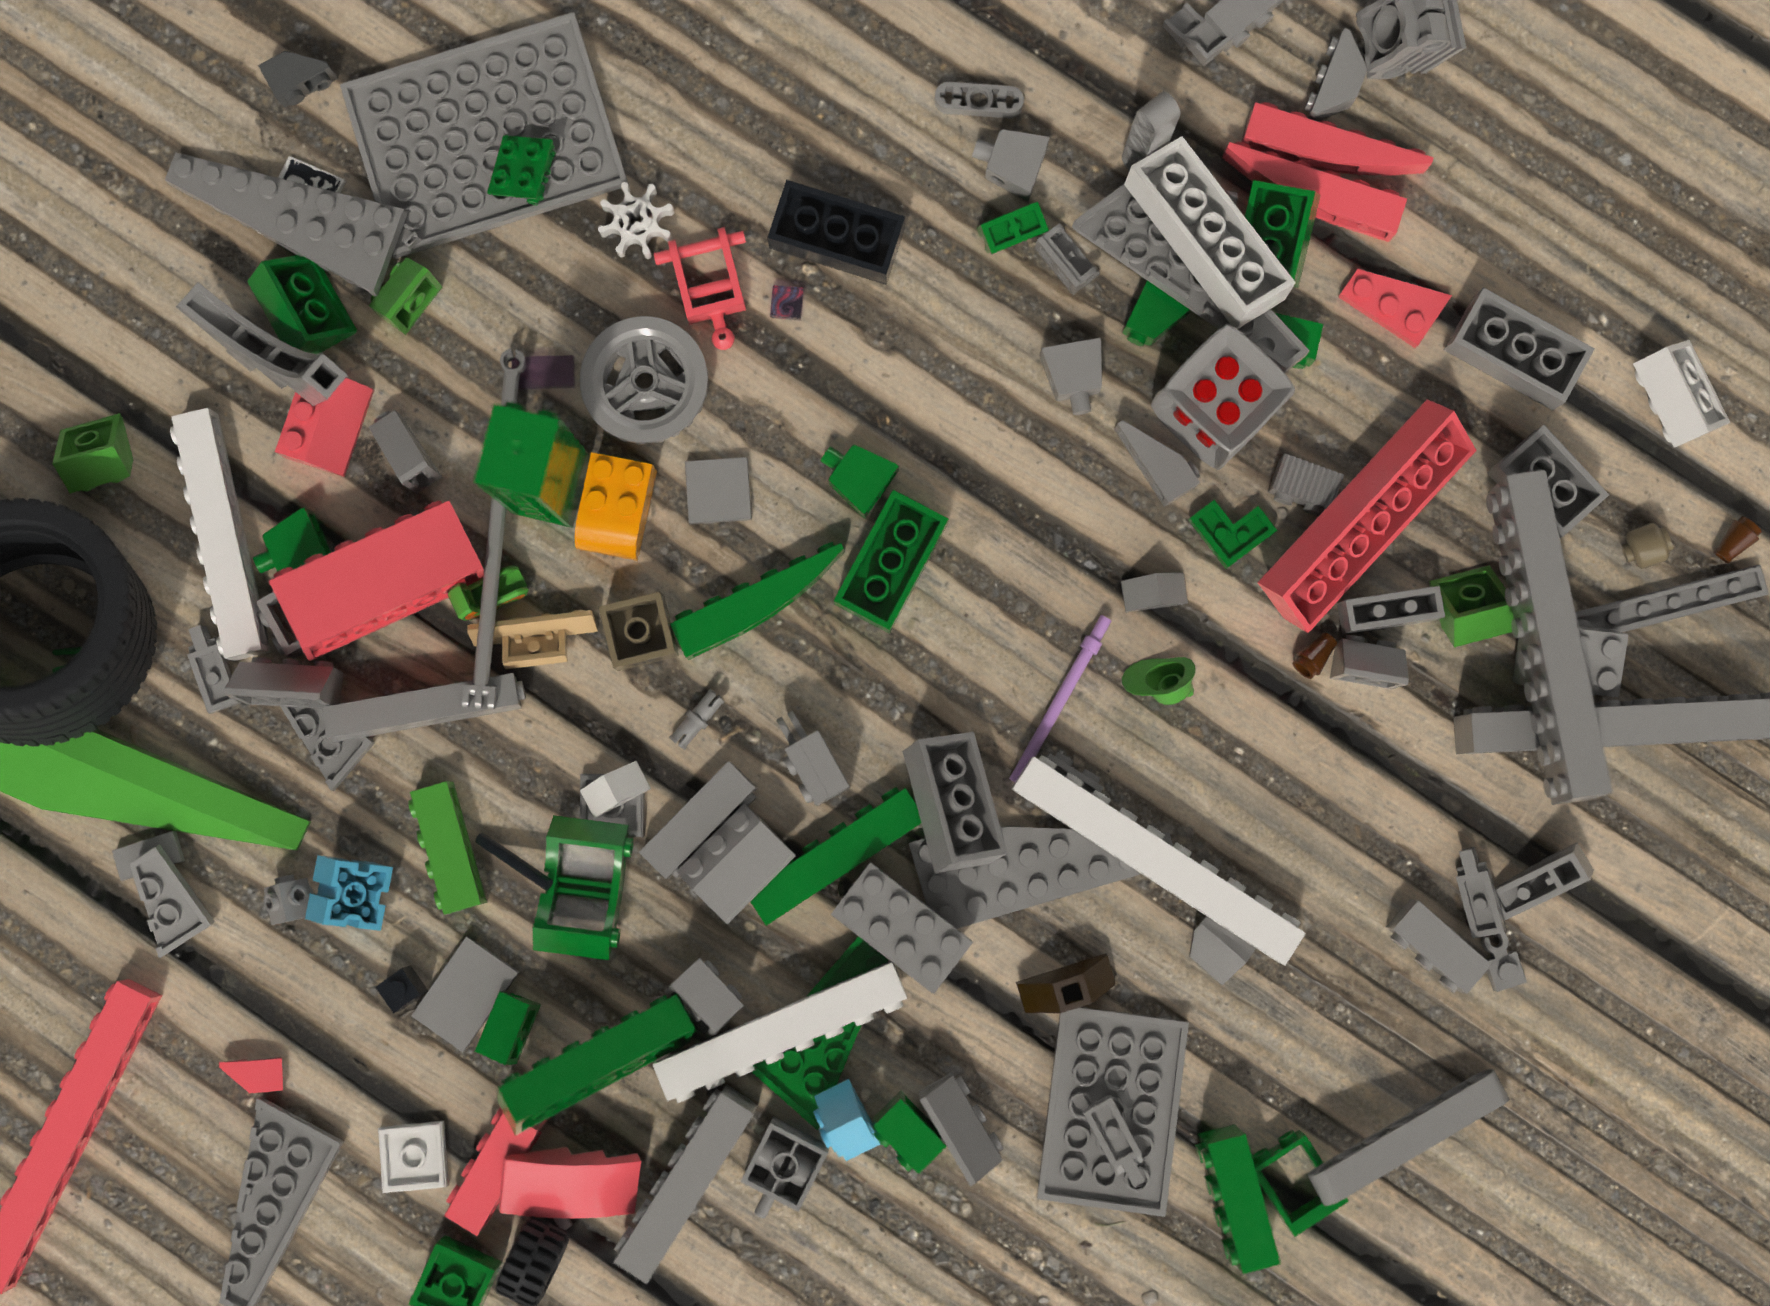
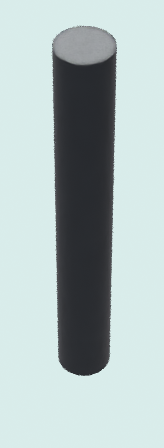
M482 832L476 837L475 842L545 891L552 887L553 880L485 833Z

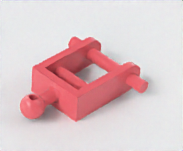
M725 227L717 229L719 237L680 247L677 246L676 240L668 241L669 249L653 253L656 265L673 261L689 324L712 319L715 330L712 335L713 345L720 350L731 348L735 338L733 332L726 327L724 316L745 311L746 307L730 247L746 243L744 232L739 231L726 234ZM722 249L729 278L688 288L681 259ZM733 290L734 298L693 308L691 300Z

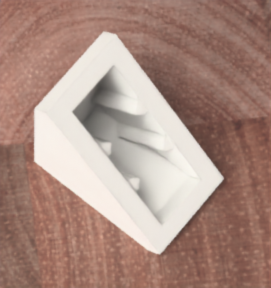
M634 761L602 775L581 789L580 792L595 819L650 790L651 787L638 762Z

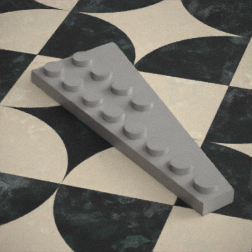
M176 152L165 178V181L175 189L210 205L223 215L226 214L234 218L245 227L256 230L269 240L301 257L304 256L318 264L321 268L339 275L345 281L363 288L374 296H378L407 217V213L403 208Z
M1124 184L1073 222L1072 228L1217 329L1222 328L1225 324L1232 326ZM1271 309L1237 329L1255 343L1284 373L1309 353V349Z

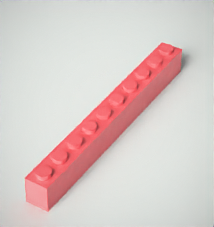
M130 979L117 981L107 990L104 996L106 1003L102 1011L97 1013L91 1021L89 1029L92 1031L87 1041H84L78 1047L74 1056L77 1060L72 1070H69L61 1080L60 1088L62 1090L57 1100H53L45 1112L47 1119L42 1129H39L31 1139L30 1146L32 1149L28 1157L21 1161L15 1171L16 1181L4 1193L0 1201L2 1206L0 1210V1294L16 1286L162 997L161 994Z

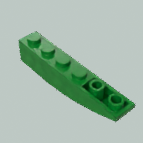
M834 542L827 543L817 549L818 554L808 559L805 555L793 559L788 563L790 567L780 572L777 569H772L760 576L761 581L751 586L749 582L742 583L732 589L733 594L723 599L718 595L706 600L703 603L704 608L693 612L692 609H688L675 616L676 621L670 623L685 657L691 660L746 634L781 612L813 586L845 553L842 543L835 545Z

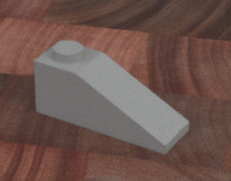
M1124 420L1116 425L1115 432L1164 507L1195 489L1200 484L1198 480L1200 474L1193 462H1187L1184 456Z
M1578 843L1546 857L1495 887L1504 921L1591 880L1594 869Z

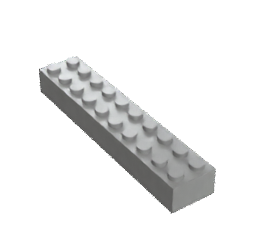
M1546 470L1507 475L1488 492L1486 504L1489 513H1493L1494 517L1493 539L1496 544H1499L1501 552L1499 569L1501 574L1505 575L1508 588L1505 590L1507 605L1512 607L1514 619L1512 620L1511 627L1514 637L1518 638L1519 641L1518 662L1520 668L1525 670L1527 682L1524 685V692L1527 701H1531L1533 710L1531 727L1533 732L1538 734L1540 746L1537 748V756L1540 765L1544 766L1546 774L1544 791L1546 796L1551 798L1552 805L1591 800L1611 794L1613 791Z
M1760 693L1758 695L1733 694L1720 697L1709 695L1697 696L1696 698L1671 697L1659 700L1649 698L1623 702L1621 700H1609L1594 703L1603 747L1770 739V693ZM1510 705L1495 708V712H1493L1492 706L1473 707L1472 709H1463L1464 715L1453 717L1456 754L1537 751V748L1540 746L1538 734H1535L1531 727L1532 706H1526L1525 711L1524 705Z

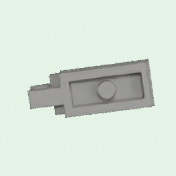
M198 625L188 629L193 646L188 647L190 654H187L208 714H213L242 703L224 695V688L232 674L227 660L224 659V655H221L218 650L217 638L211 639L207 626Z
M1475 847L1462 849L1459 851L1463 866L1457 867L1458 875L1456 879L1473 939L1505 933V923L1491 872L1486 861L1479 863Z
M1109 1094L1082 1109L1113 1170L1115 1169L1118 1175L1126 1172L1133 1187L1145 1182L1137 1166L1144 1162L1141 1157L1142 1153L1111 1095Z

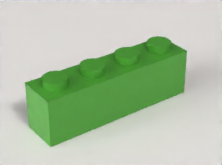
M445 781L411 791L412 799L408 801L412 817L417 818L420 830L417 831V838L421 848H425L429 860L425 862L429 878L435 881L437 891L434 892V900L439 910L442 909L443 914L446 915L487 903L454 782Z

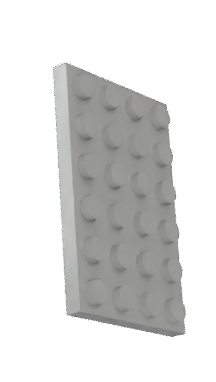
M1079 1007L1059 1014L1037 1199L1166 1217L1189 1022ZM1109 1094L1142 1153L1141 1157L1144 1162L1137 1166L1145 1182L1133 1187L1126 1172L1118 1175L1116 1170H1113L1082 1112V1109Z

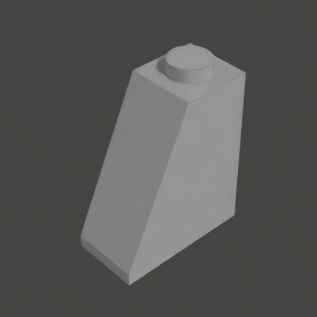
M394 410L392 412H384L375 418V423L369 429L396 476L404 486L418 494L442 478L437 467L402 415Z

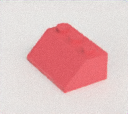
M345 378L327 400L315 406H312L295 392L275 452L288 460L345 477L374 389Z

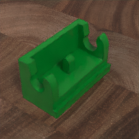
M1038 201L981 224L976 228L979 236L984 239L986 252L991 253V255L1049 231Z
M499 991L474 1052L503 1065L517 1064L541 1004L512 992L508 994Z

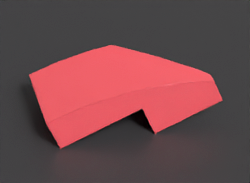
M281 1057L219 1062V1068L248 1093L283 1091Z

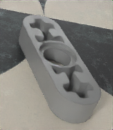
M944 82L937 87L935 92V105L940 112L945 114L1014 118L1022 111L1024 102L1022 92L1013 86ZM946 92H951L953 98L959 99H952L951 104H946L945 99L940 97H945ZM962 92H966L965 106H961ZM976 93L984 94L988 99L987 104L983 107H975L970 101L972 95ZM993 94L997 95L996 101H1002L996 102V108H992ZM1007 96L1013 97V102H1016L1012 108H1006L1004 101H1006Z

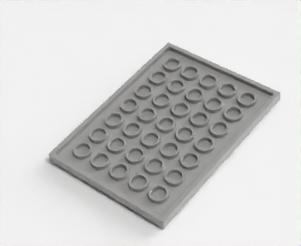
M574 12L340 84L375 202L403 208L407 213L392 255L394 259L622 189L621 184L623 182L628 183ZM503 135L554 140L553 145L555 147L553 151L556 152V155L552 160L551 173L549 175L544 174L549 180L548 183H542L545 186L543 201H539L538 206L527 203V198L487 194ZM415 232L421 238V241L409 250L403 243V240Z

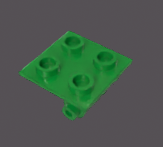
M503 135L487 194L527 198V203L538 206L539 201H543L545 186L542 183H548L549 180L544 174L549 175L551 173L552 160L556 155V152L553 151L555 147L553 145L554 140Z

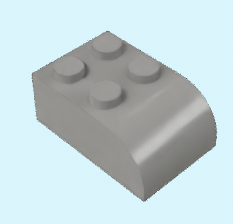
M1578 626L1592 695L1619 697L1629 634L1611 629ZM1518 641L1512 682L1525 685L1527 682L1525 670L1520 668L1518 662V652L1520 651Z

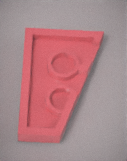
M1357 269L1338 297L1416 348L1452 295Z

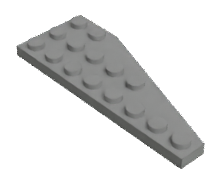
M1000 826L1008 854L990 864L940 873L934 872L926 838L909 843L927 906L957 929L1141 874L1073 829ZM1162 832L1165 834L1162 840L1173 846L1170 833Z

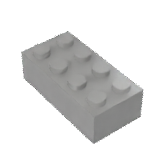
M1482 288L1470 301L1444 351L1554 410L1568 399L1595 348L1486 288Z
M974 732L918 739L902 751L935 873L990 864L1008 854Z
M870 862L831 913L833 917L932 994L937 991L973 943L969 937L872 862Z

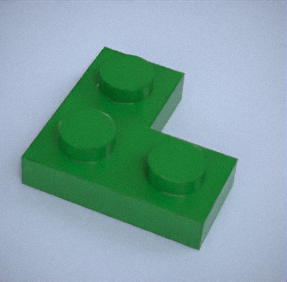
M1215 500L1188 519L1225 569L1277 531L1259 506L1233 524Z

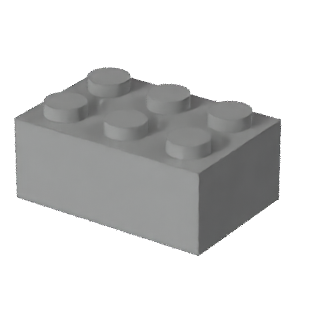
M1545 425L1528 435L1487 472L1498 484L1507 475L1546 470L1560 538L1567 534L1609 496L1603 487Z

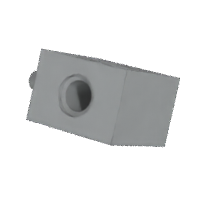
M774 1116L741 1180L747 1186L763 1193L754 1211L755 1215L762 1219L766 1218L774 1200L799 1212L829 1152V1148L826 1147L824 1142Z

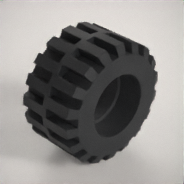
M532 1216L528 1219L519 1232L496 1282V1293L523 1306H537L548 1289L569 1242V1232L537 1217Z

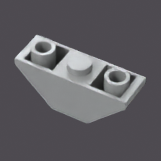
M1343 28L1338 38L1333 36L1326 52V55L1331 56L1327 66L1322 64L1315 80L1316 83L1320 84L1317 93L1311 92L1304 110L1309 111L1308 119L1320 121L1344 111L1352 106L1358 96L1367 73V68L1349 29Z

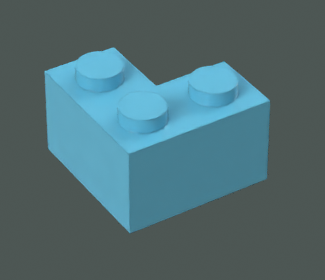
M849 1079L814 1096L818 1109L813 1112L821 1127L819 1130L826 1147H832L839 1157L843 1156L845 1161H848L880 1145V1142L873 1135L875 1132L873 1130V1123Z

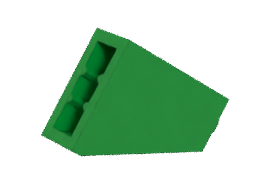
M1147 281L1122 334L1127 336L1129 342L1137 346H1144V344L1151 346L1192 311Z

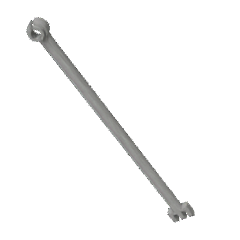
M507 349L500 357V364L504 371L501 406H504L506 401L517 403L520 374L526 368L525 357L517 349L515 351V358L520 362L517 368L512 369L508 366L509 362L514 360L512 349ZM491 498L473 685L464 684L462 707L469 708L471 695H475V708L482 709L483 697L488 696L487 707L495 710L497 688L489 686L506 517V508L494 498Z

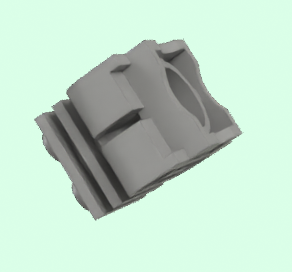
M1378 0L1356 13V23L1365 42L1367 79H1391L1402 76L1409 71L1411 73L1420 71V73L1425 74L1466 48L1457 0Z

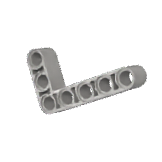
M1162 91L1136 112L1122 154L1123 163L1129 171L1133 164L1166 146L1171 140L1181 111L1175 99L1166 91Z

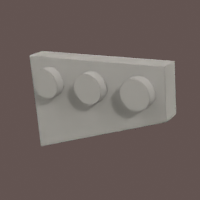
M280 706L299 739H302L311 754V759L316 767H319L331 791H335L375 744L369 737L332 743L326 739L322 709Z
M160 844L129 864L140 900L144 901L149 917L147 922L150 932L153 931L158 945L156 951L159 958L215 922Z

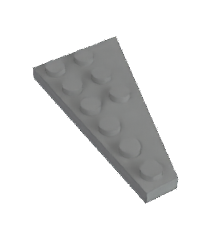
M258 1097L255 1104L254 1126L251 1127L249 1153L244 1164L236 1212H238L236 1224L232 1230L230 1241L232 1242L229 1262L226 1263L219 1301L223 1306H257L344 1143L343 1140L263 1097Z

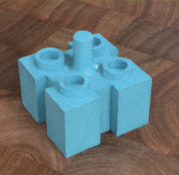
M317 855L312 881L319 882L317 894L310 893L305 919L322 925L347 927L349 925L359 929L381 931L386 905L380 904L379 900L381 892L388 893L393 867L375 862L350 861L342 858Z

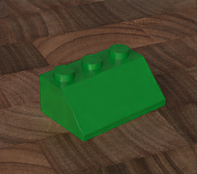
M295 255L262 261L247 281L279 340L294 348L312 354H319L357 332L323 268L304 256Z

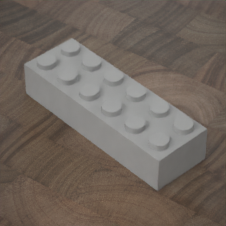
M727 1084L722 1091L717 1088L715 1089L703 1108L708 1114L705 1118L698 1116L685 1138L690 1140L689 1144L686 1146L681 1143L668 1163L672 1171L670 1174L663 1171L652 1188L650 1194L654 1196L653 1201L646 1198L632 1220L637 1226L635 1229L629 1226L614 1248L619 1253L614 1261L615 1264L644 1283H648L751 1120L758 1104Z

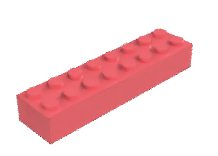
M1427 399L1258 581L1260 587L1285 620L1309 633L1477 451L1454 410Z

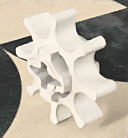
M623 182L621 188L625 198L622 203L613 205L605 199L601 200L600 204L603 210L614 214V219L609 225L599 226L598 231L603 238L610 234H619L621 236V242L616 247L619 257L625 256L626 249L631 244H639L643 248L645 258L650 259L652 254L648 248V243L651 238L659 236L667 242L672 240L670 231L661 229L658 224L661 218L672 216L674 209L671 204H666L660 208L651 205L652 199L657 194L653 184L648 185L644 196L633 197L630 194L628 183ZM639 217H641V219H642L641 222L636 221V222L632 225V223H631V220H632V219H633V220H638Z

